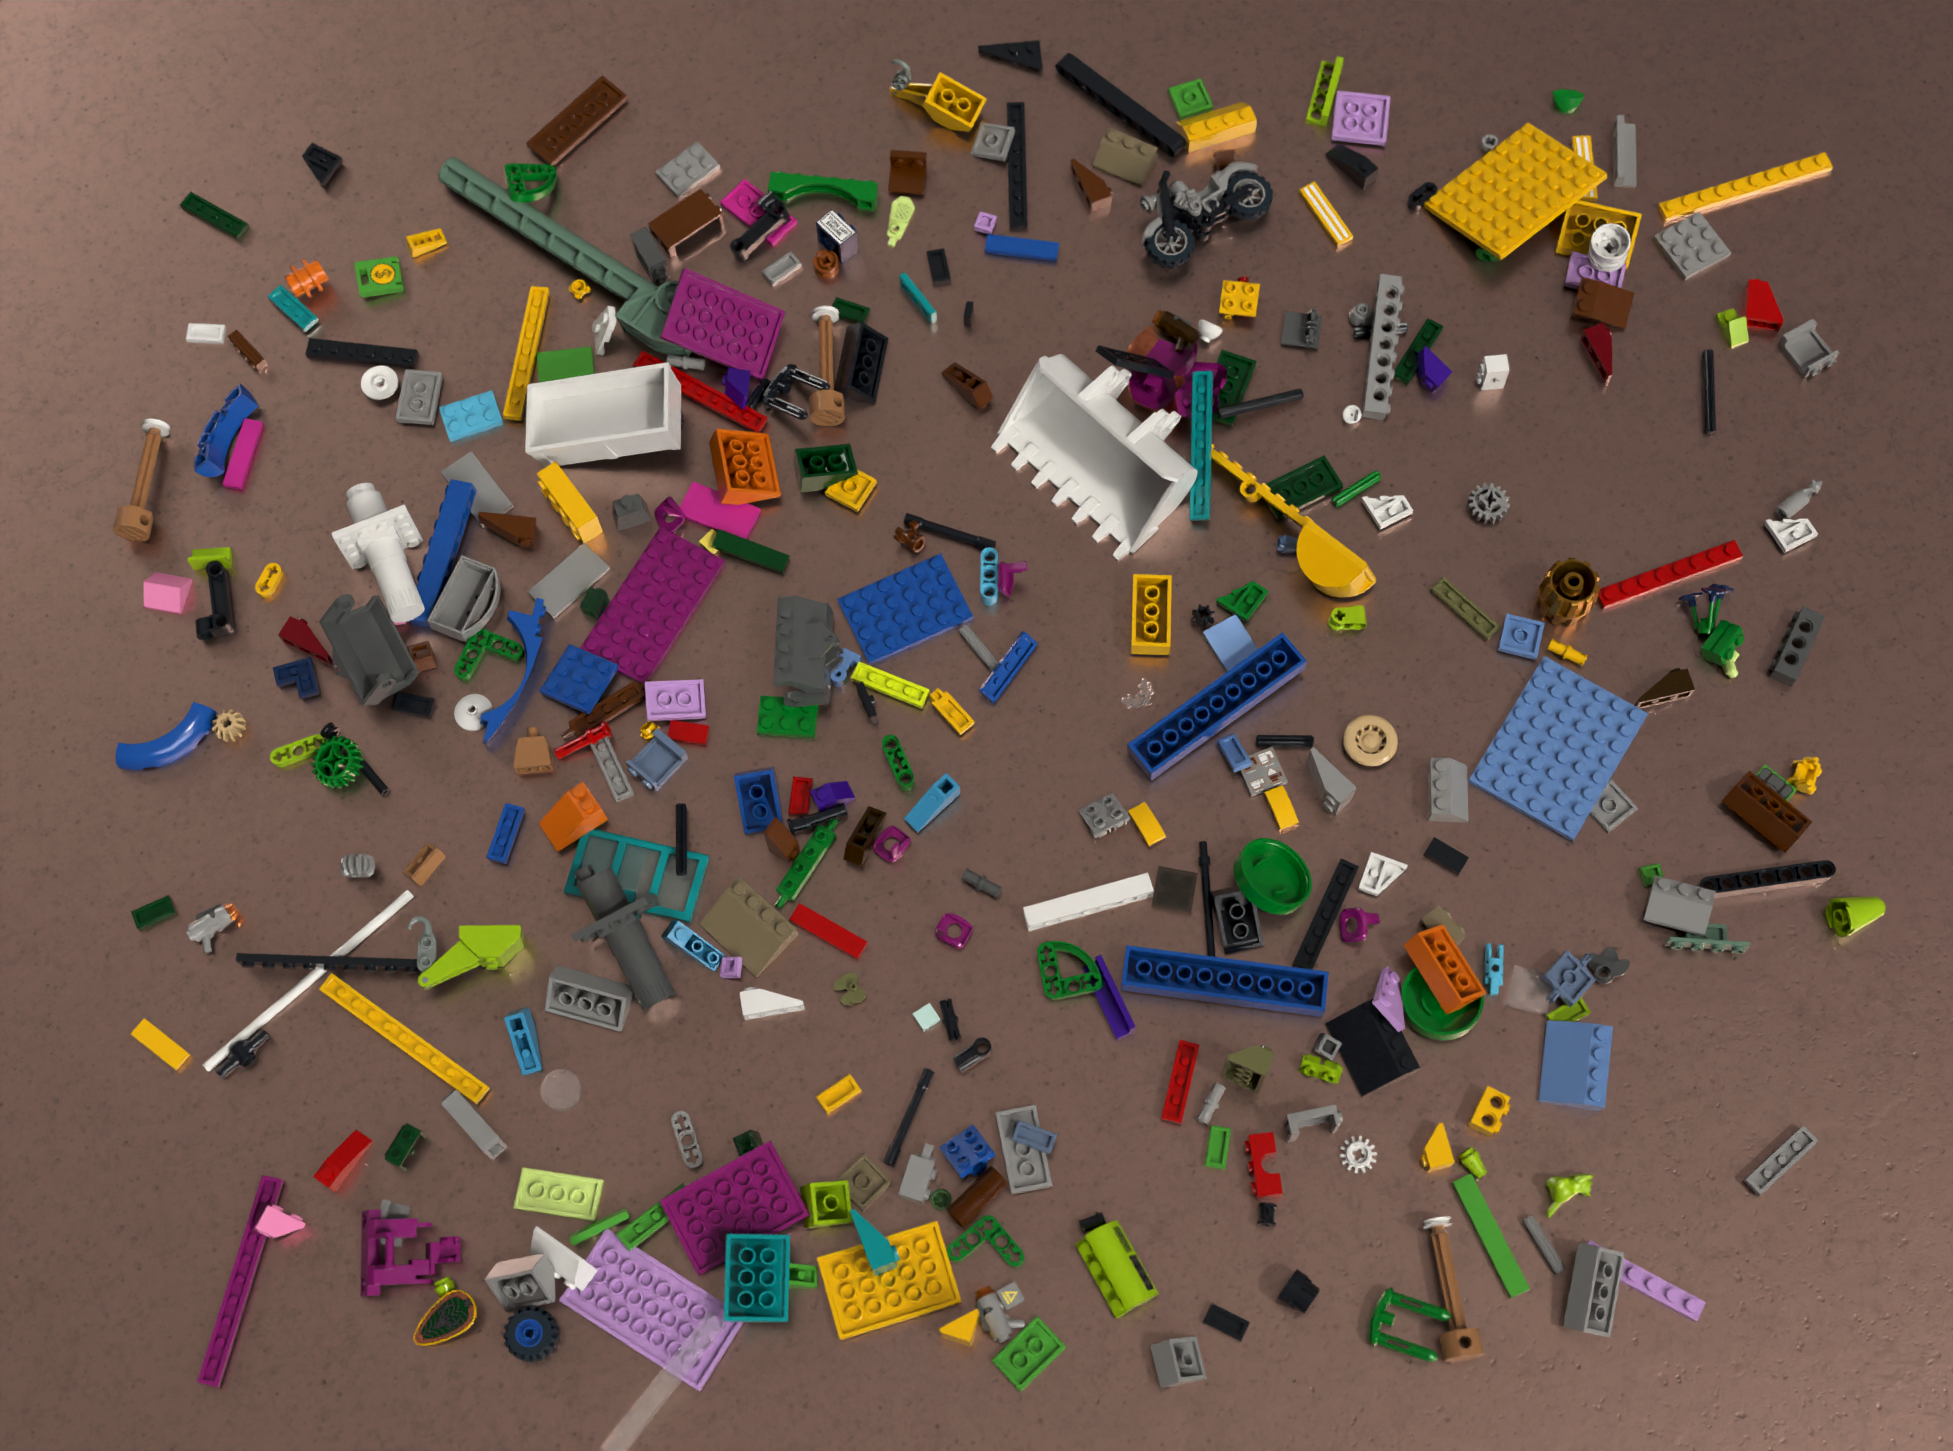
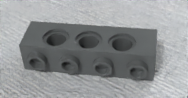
M1805 606L1799 612L1796 611L1791 619V622H1794L1792 628L1788 627L1784 638L1787 639L1785 643L1780 644L1777 650L1779 657L1777 660H1773L1769 668L1772 670L1770 678L1790 687L1793 686L1801 672L1825 615ZM1799 627L1804 628L1806 632L1801 631ZM1792 643L1797 644L1799 648H1795ZM1785 659L1790 660L1792 664H1788Z

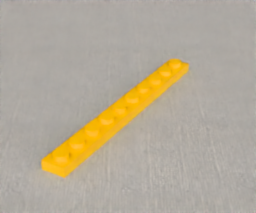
M1826 152L1659 203L1658 209L1664 221L1667 222L1831 171L1833 166Z
M331 973L319 988L325 995L476 1105L490 1089Z

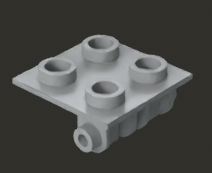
M1113 793L1078 810L1092 830L1091 834L1094 838H1101V836L1107 834L1106 831L1111 833V828L1116 830L1118 827L1126 825L1130 819L1129 814Z

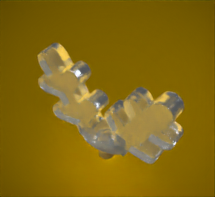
M1142 678V684L1138 685L1141 690L1139 692L1140 696L1135 695L1134 699L1131 694H1128V698L1123 697L1121 699L1122 704H1126V708H1130L1133 705L1134 710L1145 704L1150 706L1151 702L1149 700L1154 693V688H1151L1152 682L1147 683V679Z

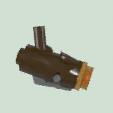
M1159 310L1152 320L1155 327L1177 341L1175 349L1177 353L1183 352L1184 344L1187 346L1194 345V338L1196 342L1199 339L1198 330L1191 326V322L1173 313Z

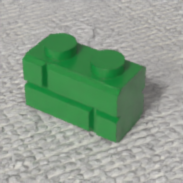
M1721 620L1700 648L1703 658L1721 666L1727 660H1731L1736 647L1741 646L1744 641L1742 628L1739 625Z

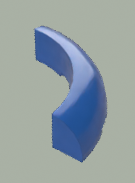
M242 384L236 386L225 397L224 401L226 403L220 410L214 411L197 444L200 449L198 455L194 457V470L202 476L215 477L225 472L226 453L235 433L242 425L244 418H247L258 407L253 395Z
M193 702L185 718L164 736L139 744L118 743L115 756L118 768L143 770V768L161 767L182 758L197 746V743L205 734L207 735L213 727L212 720L217 719L216 714L218 713L205 705Z

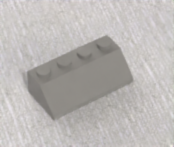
M557 965L549 976L545 1011L622 1032L632 1003L633 991L628 984Z
M1578 1243L1563 1327L1610 1337L1625 1253Z

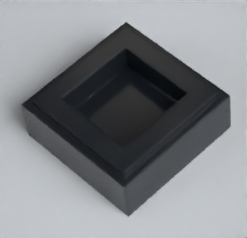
M971 301L966 302L964 312V325L967 327H971L974 313V302Z

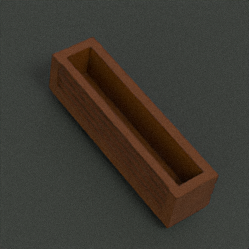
M235 330L228 336L230 339L229 343L236 347L239 354L242 353L244 355L243 358L250 362L253 369L256 368L260 371L268 365L263 356L238 330Z

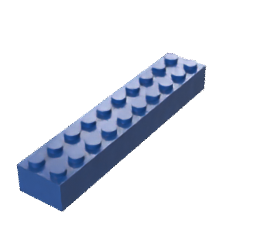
M1283 632L1129 742L1127 744V752L1152 781L1305 670L1306 659Z
M1126 945L1121 991L1323 1017L1326 1006L1329 972Z

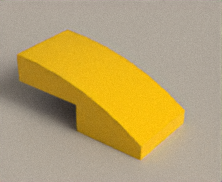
M1283 785L1264 792L1269 808L1273 811L1280 830L1299 823Z
M1145 802L1128 810L1130 818L1138 827L1140 835L1148 846L1166 838L1163 829Z

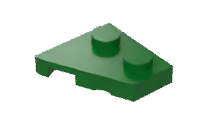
M1251 581L1245 584L1244 587L1237 588L1224 597H1218L1216 603L1232 614H1236L1237 617L1247 623L1269 591L1256 582Z

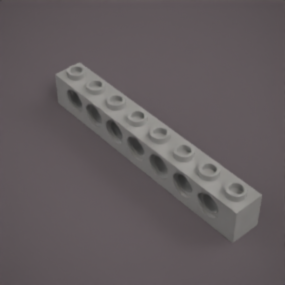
M1380 273L1377 280L1361 417L1384 420L1386 414L1390 413L1391 403H1388V397H1391L1393 386H1390V380H1393L1395 369H1392V363L1396 361L1397 352L1394 351V346L1398 344L1399 335L1396 334V329H1399L1401 318H1398V312H1401L1403 301H1400V295H1403L1404 292L1401 276ZM1386 294L1392 295L1393 298H1388ZM1384 311H1389L1391 315L1385 314ZM1382 328H1387L1389 332L1383 331ZM1380 345H1385L1388 349H1383ZM1378 362H1383L1386 366H1380ZM1376 379H1381L1384 383H1378ZM1374 396H1379L1382 400L1378 401Z

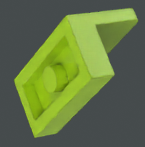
M230 547L192 549V557H188L187 561L194 570L206 569L207 565L212 561H219L225 568L232 567V549Z

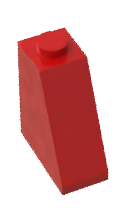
M1749 279L1744 288L1742 317H1746L1747 327L1778 332L1784 319L1768 281Z

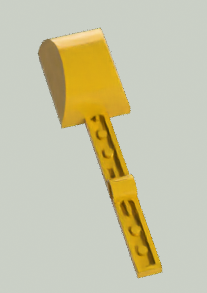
M1212 444L1211 459L1242 482L1240 492L1248 502H1257L1262 497L1302 528L1297 541V559L1302 571L1316 589L1332 597L1347 598L1359 595L1374 585L1377 579L1363 559L1316 525L1307 515L1301 516L1299 514L1300 510L1294 505L1288 506L1285 504V499L1278 493L1276 495L1270 492L1271 488L1262 482L1260 485L1256 482L1257 478L1249 471L1247 474L1243 472V467L1236 461L1231 463L1228 460L1229 457L1221 450L1219 452L1214 450L1215 446ZM1250 488H1255L1252 494H1247Z

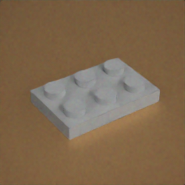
M697 141L655 173L679 199L719 170L720 164Z
M405 369L396 414L397 422L434 425L443 379L442 372Z

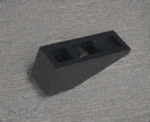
M1339 143L1326 153L1325 156L1362 190L1376 180L1379 168L1366 156Z

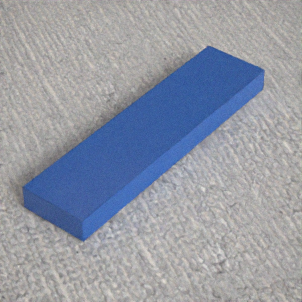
M987 234L985 253L1057 262L1059 250L1058 242Z
M1022 631L978 691L991 703H995L1038 643L1025 631Z

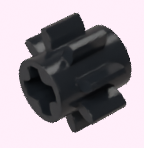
M1199 604L1197 610H1192L1193 617L1191 622H1196L1197 628L1205 627L1207 629L1209 623H1214V618L1212 617L1215 611H1210L1209 605L1205 607Z

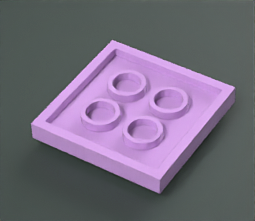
M1337 91L1331 140L1385 146L1390 96Z

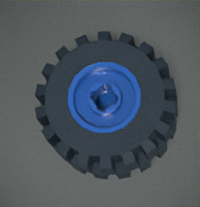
M535 1306L523 1307L522 1310H516L514 1315L507 1319L509 1322L504 1325V1329H506L505 1333H503V1338L506 1341L504 1344L509 1349L508 1351L516 1358L526 1362L542 1361L546 1359L547 1355L550 1356L553 1353L552 1350L554 1348L556 1349L558 1345L556 1342L560 1339V1335H558L560 1329L556 1324V1319L549 1312Z

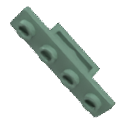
M1708 923L1705 936L1684 931V938L1668 937L1665 941V946H1671V949L1675 950L1686 947L1691 948L1693 951L1711 949L1712 952H1723L1724 950H1732V953L1740 954L1751 947L1750 942L1727 941L1726 924Z

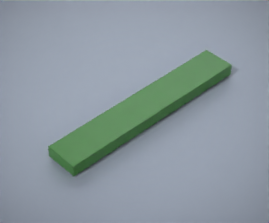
M1472 1174L1453 1181L1452 1185L1509 1297L1513 1298L1528 1291L1530 1288Z

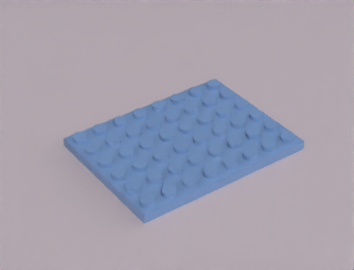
M1544 656L1471 775L1468 783L1573 842L1648 713Z

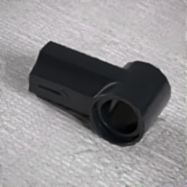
M980 1037L972 1045L952 1057L959 1070L963 1073L981 1060L989 1058L992 1054L991 1043L987 1038ZM982 1044L988 1046V1050L984 1053L977 1051L978 1047Z

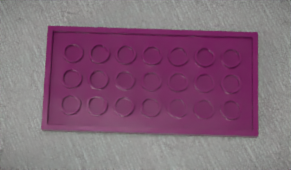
M659 527L580 649L616 663L619 667L617 672L635 680L639 684L649 678L651 679L725 565V560Z

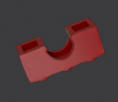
M1267 1132L1248 1135L1247 1141H1244L1246 1154L1249 1153L1250 1156L1247 1167L1248 1173L1253 1175V1182H1250L1252 1195H1256V1200L1281 1197L1283 1191L1280 1173L1270 1174L1262 1167V1160L1264 1158L1272 1157L1276 1154L1274 1133Z

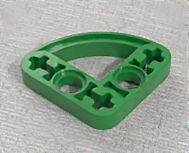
M506 164L503 175L510 200L514 202H532L549 195L556 184V168L548 164ZM524 181H546L542 186L531 190H526Z
M1061 941L1044 942L1038 946L1037 955L1044 992L1049 999L1061 1000L1096 992L1102 988L1103 979L1098 966L1081 948ZM1046 947L1052 950V952H1049V959L1051 961L1048 962L1047 957L1042 954V952H1045ZM1057 951L1067 952L1080 958L1091 972L1061 978ZM1047 967H1055L1056 972L1053 976H1046L1045 970ZM1092 977L1098 980L1095 983L1096 986L1093 987L1091 984H1085L1086 989H1083L1081 979H1084L1085 983L1091 982ZM1047 981H1054L1055 987L1059 989L1056 991V995L1049 992L1052 990V984L1050 982L1047 983ZM1072 981L1079 983L1077 991L1072 992L1068 989Z

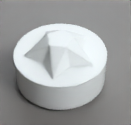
M1355 405L1347 406L1342 413L1344 421L1348 424L1357 423L1361 418L1359 407Z

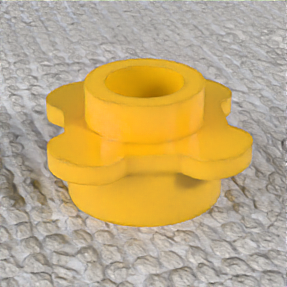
M582 279L575 280L568 288L569 292H572L576 299H581L584 294L590 292V287L586 286Z
M652 721L646 722L640 728V736L644 737V739L652 738V733L657 728H660L659 725L656 726Z

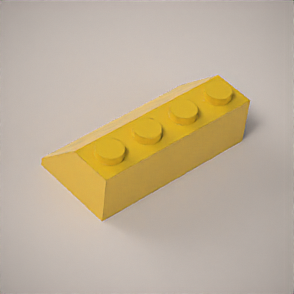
M1240 102L1178 121L1176 126L1180 135L1186 140L1185 147L1188 153L1255 133L1257 119L1251 106Z

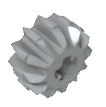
M350 854L341 859L340 870L341 874L345 877L365 878L374 874L375 862L374 858L370 855Z

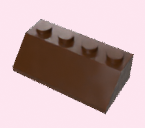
M1750 770L1722 800L1730 810L1735 811L1746 823L1752 825L1759 834L1769 839L1776 848L1784 853L1787 852L1812 823L1809 818Z

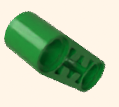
M887 735L882 740L884 756L898 788L903 792L911 791L915 785L914 774L899 739L895 735ZM890 743L896 745V747L893 749L886 748V746ZM896 756H897V759H898L899 763H901V766H902V770H900V771H899L898 764L895 763V757H896ZM907 777L911 780L908 783H902L901 779Z

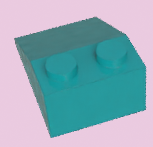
M850 1210L874 1276L897 1268V1261L900 1258L895 1245L891 1246L889 1240L856 1210Z

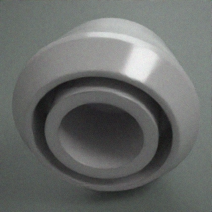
M1359 303L1350 310L1349 320L1357 327L1369 326L1373 320V311L1368 304Z

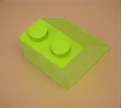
M848 1180L809 1183L800 1187L801 1198L809 1213V1216L804 1218L805 1229L823 1228L853 1222L850 1212L851 1202Z

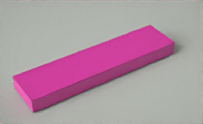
M244 418L222 484L224 487L238 490L243 489L264 426L262 421Z

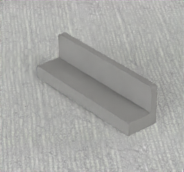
M1617 115L1613 124L1614 186L1635 188L1636 125L1624 123V115Z

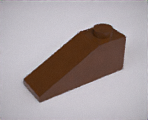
M1071 159L1070 170L1091 213L1111 206L1113 198L1112 189L1107 187L1104 180L1077 160Z
M956 362L941 372L942 376L968 402L979 409L994 398L985 380Z
M479 512L480 524L514 544L522 547L534 546L536 533L535 517Z
M774 817L764 832L765 840L771 853L789 863L791 859L794 860L800 852L799 843L780 820Z

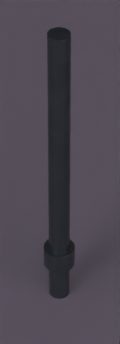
M1201 841L1199 842L1200 857H1198V863L1201 867L1207 956L1216 957L1210 897L1209 866L1211 863L1210 856H1208L1207 842Z

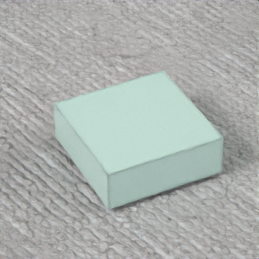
M930 1003L913 1013V1017L923 1032L941 1021Z

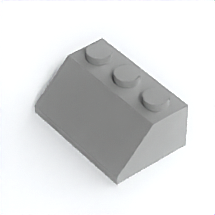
M1431 757L1427 764L1428 821L1468 823L1467 765L1451 758Z
M1655 875L1649 892L1644 921L1705 936L1716 891Z
M544 1253L498 1262L484 1279L505 1311L555 1301V1272Z

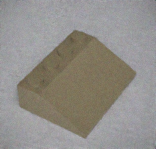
M741 877L736 879L725 890L699 924L733 957L739 956L743 958L742 965L755 978L798 937L797 929Z

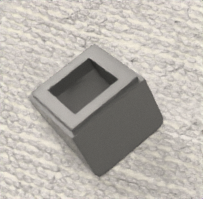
M1320 1033L1311 1051L1333 1061L1342 1043L1326 1033Z

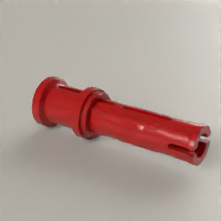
M603 721L601 725L593 729H587L585 734L554 748V753L558 759H562L589 744L595 745L599 740L611 737L612 731L607 722Z

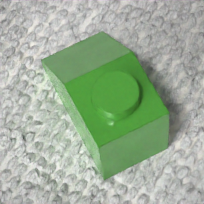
M789 1263V1289L817 1288V1266Z

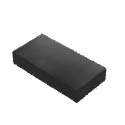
M944 248L926 251L933 286L951 283Z
M397 692L392 710L393 712L431 719L436 700L434 698Z
M1435 837L1424 853V856L1459 875L1469 858Z
M1211 1303L1202 1323L1241 1342L1250 1322Z

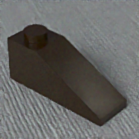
M1676 668L1669 671L1666 676L1644 693L1634 706L1643 708L1690 697L1695 691V687L1688 668L1682 670Z
M868 806L846 843L843 860L862 867L883 824L886 812Z

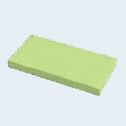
M522 1167L513 1208L595 1222L604 1181Z

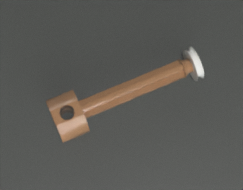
M819 306L812 310V320L819 326L820 378L829 383L830 390H819L810 395L809 419L814 424L829 427L841 424L845 419V398L842 393L833 389L832 326L839 320V311L831 306Z
M150 418L142 421L141 429L146 433V439L130 505L118 507L113 532L126 540L138 542L146 541L150 536L154 515L146 510L145 506L162 437L169 435L171 428L166 422Z
M1434 1217L1421 1223L1424 1224L1422 1230H1432L1430 1237L1432 1239L1446 1310L1451 1314V1318L1448 1320L1450 1331L1439 1335L1444 1362L1478 1358L1484 1355L1479 1328L1466 1327L1448 1232L1444 1229L1453 1225V1223L1449 1222L1452 1217ZM1459 1342L1464 1345V1348L1460 1346Z

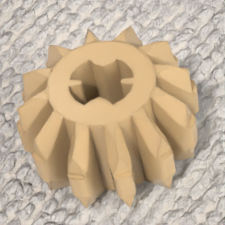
M223 709L222 715L216 714L218 719L212 720L214 725L212 731L216 733L218 739L228 742L229 739L235 741L237 735L242 737L240 732L246 730L244 726L246 720L242 718L240 712L235 713L234 709H230L227 712Z

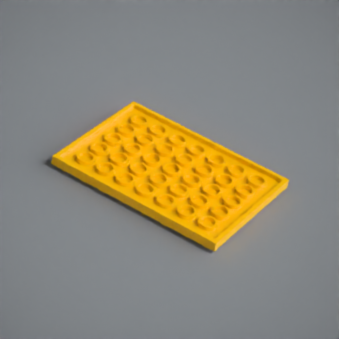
M1528 122L1438 190L1436 195L1424 203L1423 207L1487 252L1502 260L1607 179V173Z

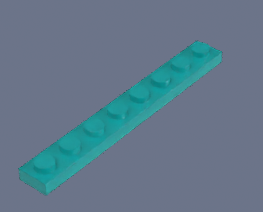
M1211 370L1193 372L1191 466L1197 470V477L1190 489L1191 521L1210 520L1213 372Z

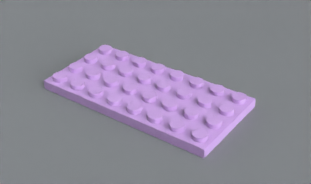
M606 1229L585 1260L598 1271L583 1291L577 1287L574 1290L567 1287L559 1301L700 1392L744 1322H723L724 1303L637 1247L628 1252L616 1237V1234Z

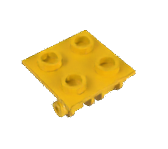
M1223 280L1219 313H1223L1224 318L1227 320L1231 319L1234 315L1256 317L1260 284Z

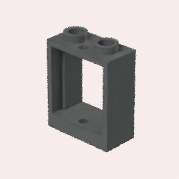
M647 227L630 234L635 255L651 282L658 285L669 280L670 275L666 259Z

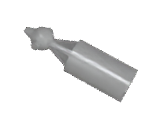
M1812 480L1809 488L1795 491L1775 508L1776 515L1781 520L1790 519L1809 503L1813 492L1815 494L1818 493L1823 481Z

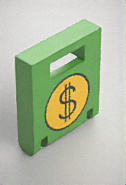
M398 257L354 262L360 298L404 291ZM360 275H368L369 284L362 285Z

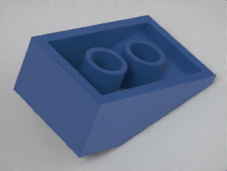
M774 766L735 773L734 781L744 834L766 830L774 817L783 824Z

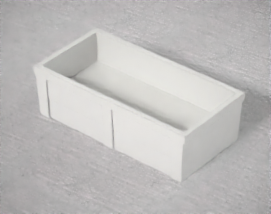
M669 362L527 385L525 452L535 458L545 468L555 461L559 466L602 459H617L622 456L668 449H681V384L673 373Z

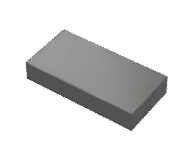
M790 251L762 271V275L774 287L801 268L802 263Z

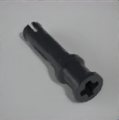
M842 803L809 815L805 813L802 817L793 820L787 819L791 834L795 836L798 832L810 831L813 826L848 815L845 804Z

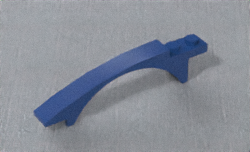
M536 598L532 616L509 610L507 621L517 631L525 649L526 671L521 685L508 701L498 708L482 714L480 724L487 725L483 744L487 745L516 705L531 675L542 642V637L535 635L540 634L542 624H538L539 618H544L546 606H543L544 599Z

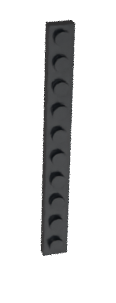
M237 953L236 962L242 965L243 968H254V965H262V968L265 969L283 966V969L293 970L295 966L303 967L304 970H315L316 967H324L323 970L336 971V968H344V971L350 972L360 968L364 969L365 972H377V969H385L387 973H397V970H405V973L415 974L419 970L417 959Z

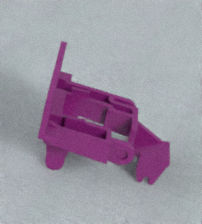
M381 1210L362 1211L360 1297L380 1295V1285L431 1284L432 1279H416V1276L434 1275L435 1264L460 1263L461 1237H440V1242L426 1243V1259L408 1260V1265L394 1264V1239L417 1237V1228L432 1227V1222L418 1223V1218L381 1219ZM380 1239H385L384 1265H379Z

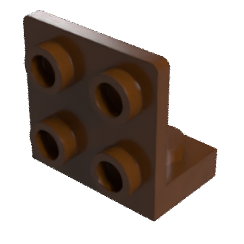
M890 150L891 167L888 192L923 195L927 170L926 152Z

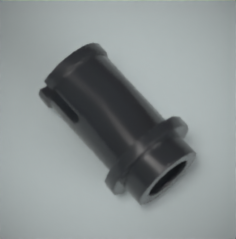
M1095 1212V1215L1079 1220L1083 1233L1106 1224L1102 1212Z

